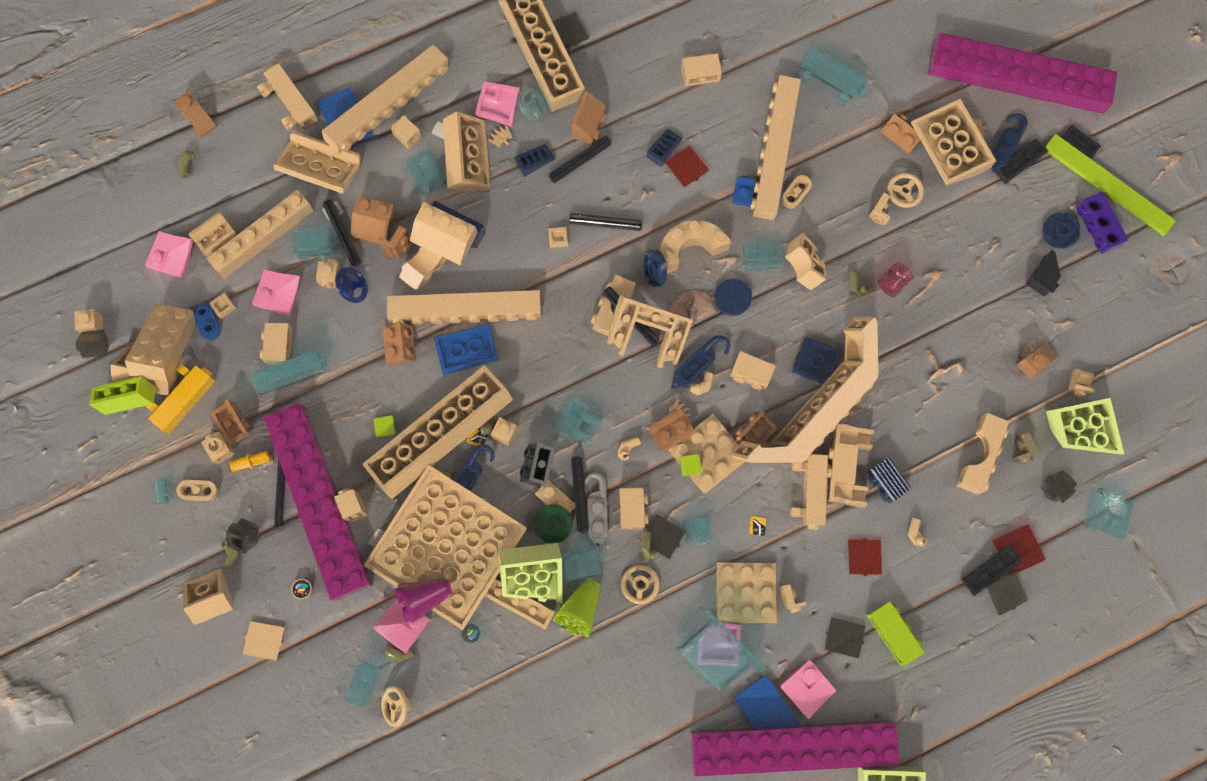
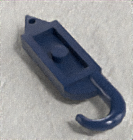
M1016 113L1007 118L1008 122L1014 118L1019 119L1021 124L1019 128L1010 127L1004 129L992 151L996 160L991 167L992 172L1003 166L1006 167L1028 127V120L1024 115Z
M721 335L712 337L673 373L674 379L671 389L683 386L687 388L714 362L715 353L712 347L718 342H723L726 345L724 354L727 355L731 348L729 340Z
M480 444L473 449L454 480L469 491L473 490L483 471L480 463L476 461L480 452L488 451L490 453V462H493L495 458V452L489 445Z

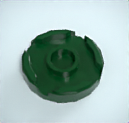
M550 504L537 512L534 517L533 526L538 537L546 543L553 544L560 543L569 536L572 531L573 521L571 514L566 508Z

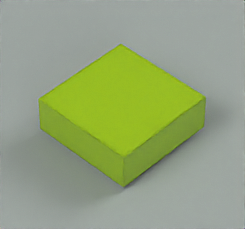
M393 415L373 418L376 438L396 435Z
M699 454L679 457L682 477L702 474Z

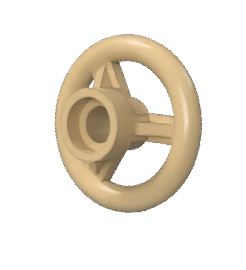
M899 173L889 181L887 192L894 204L903 208H910L922 200L924 186L915 175ZM899 179H910L907 185H894ZM916 183L918 187V196L915 200H913L911 196V188Z
M634 565L628 568L621 578L623 595L627 600L635 604L651 602L657 596L660 589L657 573L646 565ZM635 571H645L651 576L648 578L644 576L634 577L632 573ZM627 579L633 583V588L637 591L636 598L627 590ZM643 581L644 587L639 588L637 582ZM654 582L652 593L642 598L643 591L648 588L649 583Z
M396 685L389 686L382 696L381 708L386 722L393 727L402 725L410 709L408 697ZM394 691L399 695V697L394 698L391 696L390 693ZM387 702H388L389 705H390L391 716L389 715V712H388Z

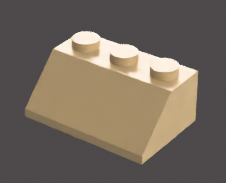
M424 202L415 218L410 242L461 266L478 232L475 226Z
M128 345L112 362V383L135 378L134 376H129L125 359L132 346ZM181 356L168 383L146 379L156 387L155 393L169 395L176 387L180 375L176 369L183 364L184 356Z

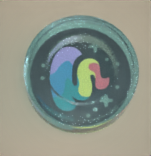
M468 623L464 630H461V638L466 643H475L481 637V629L474 623Z

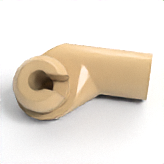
M705 372L703 382L691 385V393L702 395L709 392L714 374Z
M635 436L620 443L617 454L621 460L629 459L631 449L641 445L639 437Z
M911 518L908 536L915 546H925L927 538L919 532L921 520Z

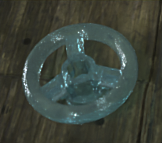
M533 88L523 89L519 96L521 113L530 122H542L547 113L546 103L542 95ZM531 93V99L524 101L525 95ZM537 99L541 106V112L538 109Z

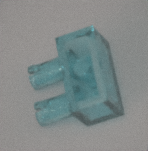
M569 397L566 399L551 433L568 441H573L575 438L589 446L592 442L589 439H593L594 434L579 427L582 421L598 428L600 425L598 422L602 421V417L587 411L589 408L588 404Z

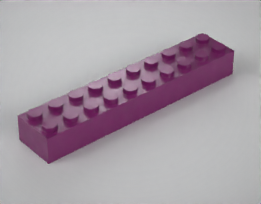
M941 32L934 41L928 75L1102 114L1113 104L1118 73L1117 71Z
M299 402L264 416V421L330 600L336 601L372 586L366 567L363 566L364 562L349 522L342 518L334 497L338 493L305 406Z
M891 720L690 731L692 771L694 776L900 765L897 724Z

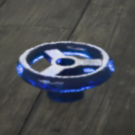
M349 267L342 268L337 272L335 285L339 294L351 303L362 302L368 293L367 282L362 274ZM345 273L353 274L358 278L359 281L355 282L354 280L350 279ZM362 288L361 295L353 297L354 290Z

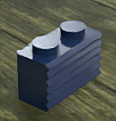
M889 457L867 471L868 480L872 485L878 487L880 490L879 495L885 502L888 501L889 504L912 489Z

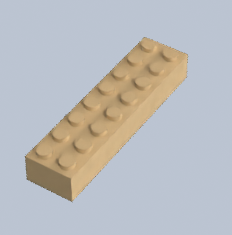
M498 0L551 111L554 112L580 101L584 95L585 88L542 0Z
M484 365L362 465L382 490L393 499L420 477L428 465L433 466L513 399L508 390Z

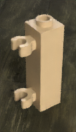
M280 64L269 67L263 73L268 82L261 83L257 88L263 97H267L274 90L291 113L290 116H286L281 120L287 131L291 130L297 123L304 131L318 122L315 113Z
M812 454L803 463H792V471H804L803 509L792 507L790 509V517H803L802 526H808L809 530H820V527L826 525L828 455Z

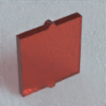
M690 146L680 153L676 152V155L665 163L684 188L692 182L698 181L702 175L709 171Z
M866 538L862 540H848L849 574H859L865 577L868 575H882L881 540H867Z

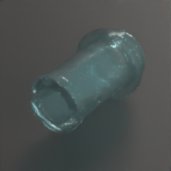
M166 480L154 481L152 487L155 488L156 505L170 503L167 489L169 483Z

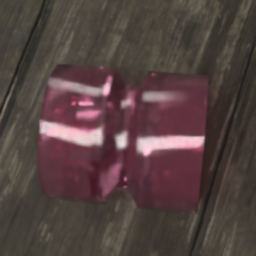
M896 262L890 267L888 273H884L878 279L877 284L885 294L890 297H896L902 291L903 286L908 285L914 277L908 267L900 262Z

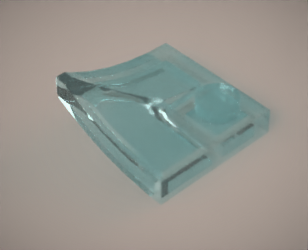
M1098 488L1090 505L1084 527L1121 539L1125 538L1134 501L1113 494L1103 488Z

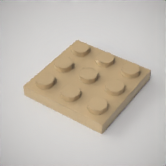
M714 414L694 428L696 432L694 435L668 449L679 465L680 456L699 454L702 474L689 477L704 495L745 463V461L735 459L730 455L739 445Z
M717 562V622L776 624V563Z

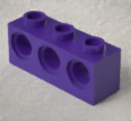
M1103 192L1082 200L1076 206L1078 215L1083 219L1086 230L1093 237L1095 246L1100 250L1101 254L1118 248L1129 240Z

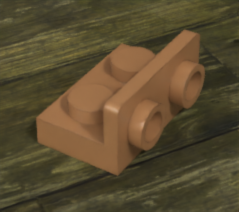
M682 408L671 411L668 416L654 421L648 427L662 452L696 433Z

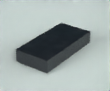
M1071 125L1061 137L1090 159L1101 148L1098 143L1074 125Z

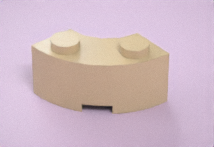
M802 233L788 244L785 258L793 265L797 281L812 290L826 280V268L824 261H820L816 253L817 247Z
M420 246L419 252L410 261H406L402 265V272L399 277L414 290H418L431 280L430 277L433 271H439L447 259Z

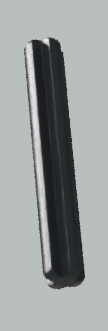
M604 136L549 173L550 180L556 183L611 145L609 137Z
M331 199L325 200L323 207L351 265L357 266L361 264V259Z
M574 213L569 215V224L634 231H641L642 229L641 220Z
M609 286L603 291V295L616 307L619 295ZM635 321V329L652 346L656 345L659 342V337L648 325Z
M575 456L571 458L577 532L586 533L589 528L582 457Z

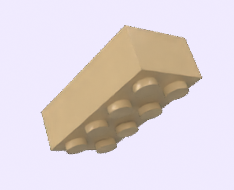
M159 303L154 305L125 359L129 376H142L145 379L168 383L197 326L193 310Z

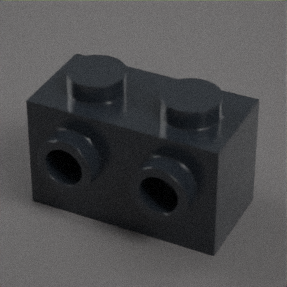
M541 443L528 444L524 451V465L520 469V482L537 487L547 486L555 448Z

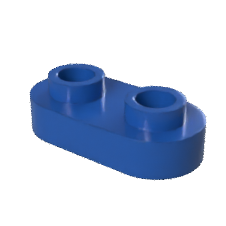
M205 303L197 305L193 312L200 334L207 340L217 339L220 336L221 328L214 310ZM202 310H206L204 315H200ZM208 327H212L210 332L206 331Z

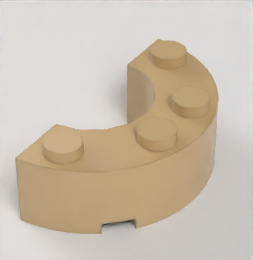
M691 220L678 224L666 234L660 246V251L665 258L667 274L678 270L680 263L678 255L686 247L700 246L708 250L711 256L729 250L731 245L729 237L722 229L706 221Z

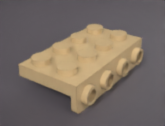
M292 131L290 134L291 141L274 163V170L344 194L361 167L360 155L350 150L338 154L326 142Z

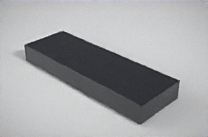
M1036 138L1014 154L1006 167L1003 166L994 172L1006 185L1046 155L1048 151Z
M1008 545L961 579V581L971 594L975 596L1022 562V560L1011 546Z

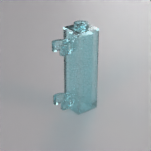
M813 46L803 59L800 67L804 71L801 81L807 84L811 76L839 91L842 94L837 103L844 106L848 98L856 101L858 96L862 97L868 88L865 86L868 81L867 78Z
M315 350L268 368L259 369L251 373L250 377L255 392L261 396L325 373L324 366L327 363L324 355H320Z

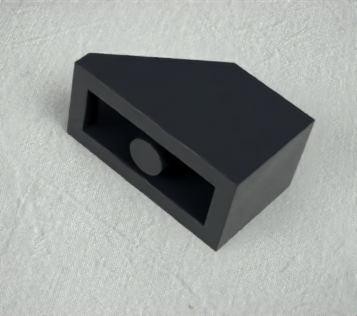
M1051 250L1044 256L1025 283L1043 296L1049 292L1053 293L1059 286L1057 282L1061 274L1054 250Z

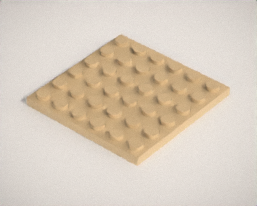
M428 465L363 566L395 587L403 583L441 578L444 580L447 578L453 593L434 607L432 611L461 630H464L500 573L498 550L516 548L528 528Z

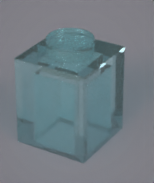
M707 516L689 518L683 521L687 544L694 543V547L706 545V541L711 540Z

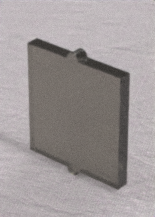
M576 12L565 17L561 16L560 19L552 22L565 49L573 45L577 46L578 43L589 39Z
M656 514L650 526L646 527V532L651 533L650 548L668 559L671 558L676 547L680 546L679 542L686 532Z
M1014 570L1002 577L998 576V579L986 585L998 615H1002L1011 609L1015 610L1017 606L1028 601Z
M831 617L829 630L826 632L827 639L824 650L859 659L861 646L864 644L863 637L866 626Z

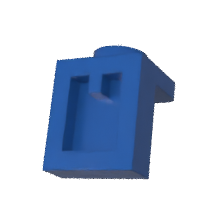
M749 176L737 177L732 204L751 206L755 179H751Z

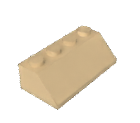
M456 111L443 119L447 187L460 192L489 190L490 178L485 120Z

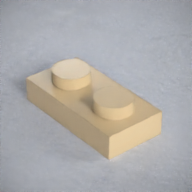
M549 480L547 481V486H542L535 493L546 505H560L566 508L570 514L575 509V503Z

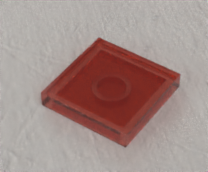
M1029 524L992 540L997 552L1010 545L1022 560V562L1008 571L1009 576L1046 561Z

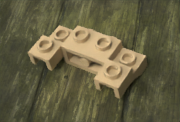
M837 424L834 430L833 445L828 448L827 453L828 459H830V465L827 467L829 483L827 501L865 508L867 506L865 500L869 487L854 484L858 449L867 451L872 449L871 437L874 434V430Z

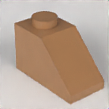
M189 91L174 101L180 112L201 137H204L217 127Z
M1044 342L1017 365L1030 379L1052 363L1058 355L1047 342Z

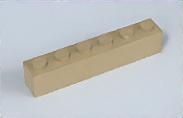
M296 190L206 259L219 275L225 279L310 215L313 209L304 196Z

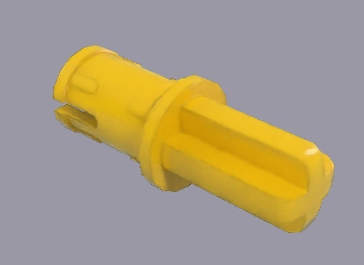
M263 451L253 455L246 454L245 457L230 460L231 470L234 473L246 468L253 469L256 465L269 462L270 454L268 451Z

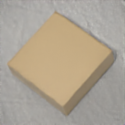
M566 227L548 228L550 248L568 246Z
M225 292L209 302V305L220 319L237 309Z

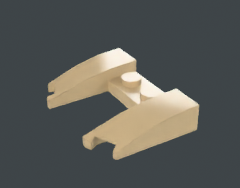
M620 295L607 343L611 344L613 342L619 348L617 353L623 356L636 321L665 331L656 366L662 368L663 362L673 361V364L677 365L693 320Z

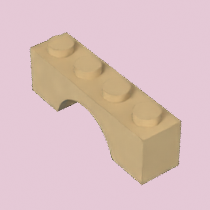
M990 413L981 416L975 434L983 443V458L977 465H968L962 468L956 486L977 495L987 491L990 485L989 476L995 471L997 465L995 463L996 457L1001 454L1003 449L1001 445L1002 440L1007 437L1009 428H1007L1009 421Z

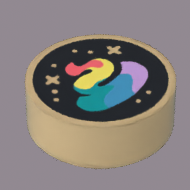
M299 579L293 583L291 591L297 599H307L312 594L313 586L308 580Z

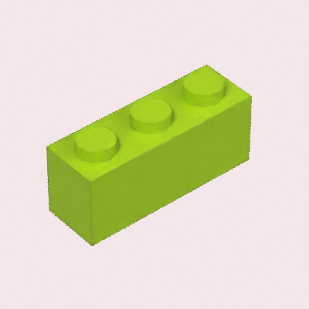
M142 376L92 387L89 405L104 415L152 405L154 403L156 387Z
M890 601L885 602L866 616L899 665L906 666L925 653L922 649L923 644L917 637L913 636L909 623L906 620H902L899 615V608Z

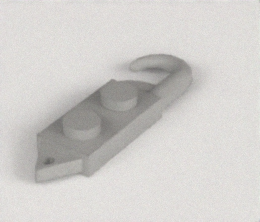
M593 472L589 473L584 479L585 486L591 478H596L599 481V491L593 492L588 496V539H591L595 548L599 551L605 538H608L607 483L602 474Z

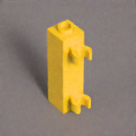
M181 364L176 370L185 378L160 406L155 402L152 405L146 406L153 412L149 420L162 431L170 434L214 384L215 380L211 378L212 373L205 367L200 369L195 365L190 371Z

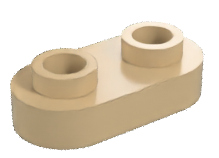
M800 175L794 179L782 196V204L786 208L794 209L801 203L811 189L812 182L810 178ZM798 185H803L804 188L801 189ZM788 198H792L794 202H789Z
M184 480L178 484L176 492L181 499L187 501H211L216 498L218 487L211 481ZM188 488H191L190 494L186 493ZM211 488V493L206 495V490Z

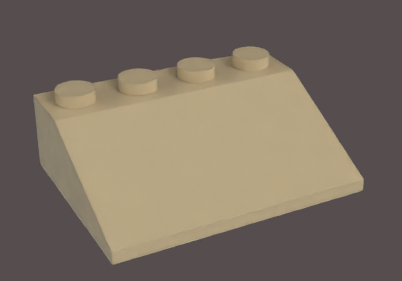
M961 99L911 122L946 185L981 174L989 170L996 162Z

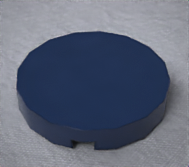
M1054 213L1043 224V237L1054 248H1069L1080 238V224L1076 218L1068 213Z
M658 249L649 250L647 252L648 255L644 257V274L649 278V285L652 287H662L667 277L665 258Z
M725 280L715 291V305L725 315L739 316L746 312L751 305V290L741 280Z

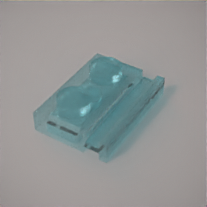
M429 150L412 158L411 161L405 162L406 167L423 195L447 183Z
M781 242L743 244L745 272L783 269Z

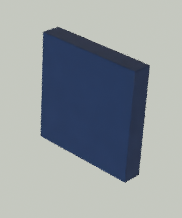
M805 337L792 373L824 384L833 374L841 350Z

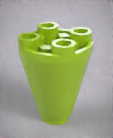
M587 579L560 607L553 621L567 627L566 631L572 635L580 633L585 637H589L594 625L601 585L592 579Z

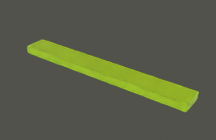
M1057 134L1045 146L1050 155L1162 236H1165L1176 222L1175 219Z

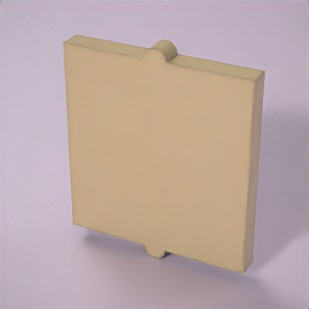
M250 621L247 636L244 637L246 641L242 654L278 661L280 648L283 646L282 640L285 627Z

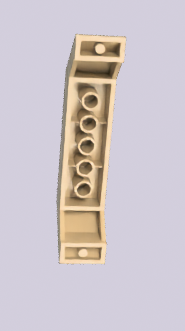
M855 317L843 330L846 334L845 360L771 443L754 444L742 441L730 455L735 459L749 463H803L808 460L814 449L819 447L824 442V438L836 429L838 422L849 414V410L861 401L863 394L870 390L878 379V332L875 317Z

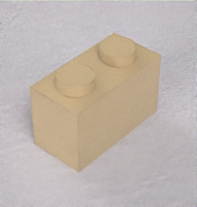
M706 53L702 56L691 55L682 58L681 71L684 86L720 81L722 71L718 53Z
M265 323V328L261 332V338L264 342L263 347L260 349V358L267 365H290L292 327L288 323Z
M740 351L730 376L736 382H746L751 384L753 389L761 391L768 387L776 365Z
M343 489L338 492L339 495L334 497L341 516L345 521L352 523L368 516L360 494L354 489Z
M620 488V530L644 529L645 524H648V512H644V505L648 504L647 493H644L643 488Z

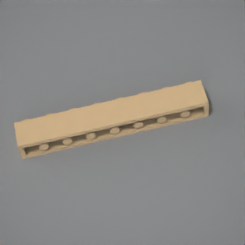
M434 45L430 46L322 130L324 141L338 154L349 150L354 142L363 139L368 131L377 128L382 120L391 117L396 109L403 107L410 98L416 97L424 87L430 86L438 76L444 75L448 70V58Z
M779 75L778 81L773 83L772 92L775 95L774 98H771L769 109H772L771 115L768 114L766 125L769 128L768 131L764 132L763 142H766L760 153V159H763L762 165H758L757 175L760 177L759 182H755L753 191L756 193V199L752 198L750 207L753 210L752 216L774 220L777 215L801 79Z
M540 290L387 296V318L393 324L399 322H412L414 325H421L423 322L441 324L442 321L460 323L461 320H469V322L476 323L488 319L490 322H496L499 319L516 321L518 318L536 320L537 317H541Z

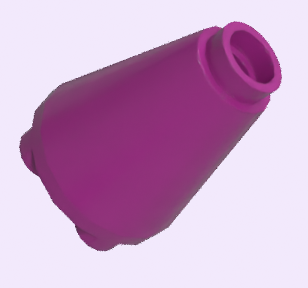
M441 578L397 585V588L394 589L398 603L403 602L402 613L405 621H410L411 623L417 621L453 593L447 578L444 580Z

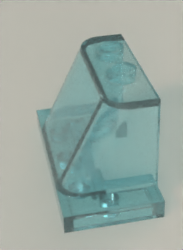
M702 606L696 611L702 620L676 647L686 658L684 663L691 670L696 668L701 673L699 678L706 684L710 682L718 691H722L750 666L760 673L767 668L708 609Z

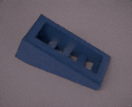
M667 129L648 150L646 157L662 167L680 144L682 138ZM669 135L676 141L672 142L670 139L667 138V136ZM663 141L669 143L671 147L667 146ZM661 145V146H662L663 148H665L667 151L665 152L664 150H662L661 148H659V146ZM657 150L658 152L663 154V156H660L655 151Z
M547 144L514 157V162L523 177L555 160ZM542 151H545L548 156L547 158H544L541 153ZM536 154H538L541 158L540 161H538V159L536 158ZM531 157H532V159H533L534 162H535V163H533V164L531 163V161H530V159H529V158H531Z

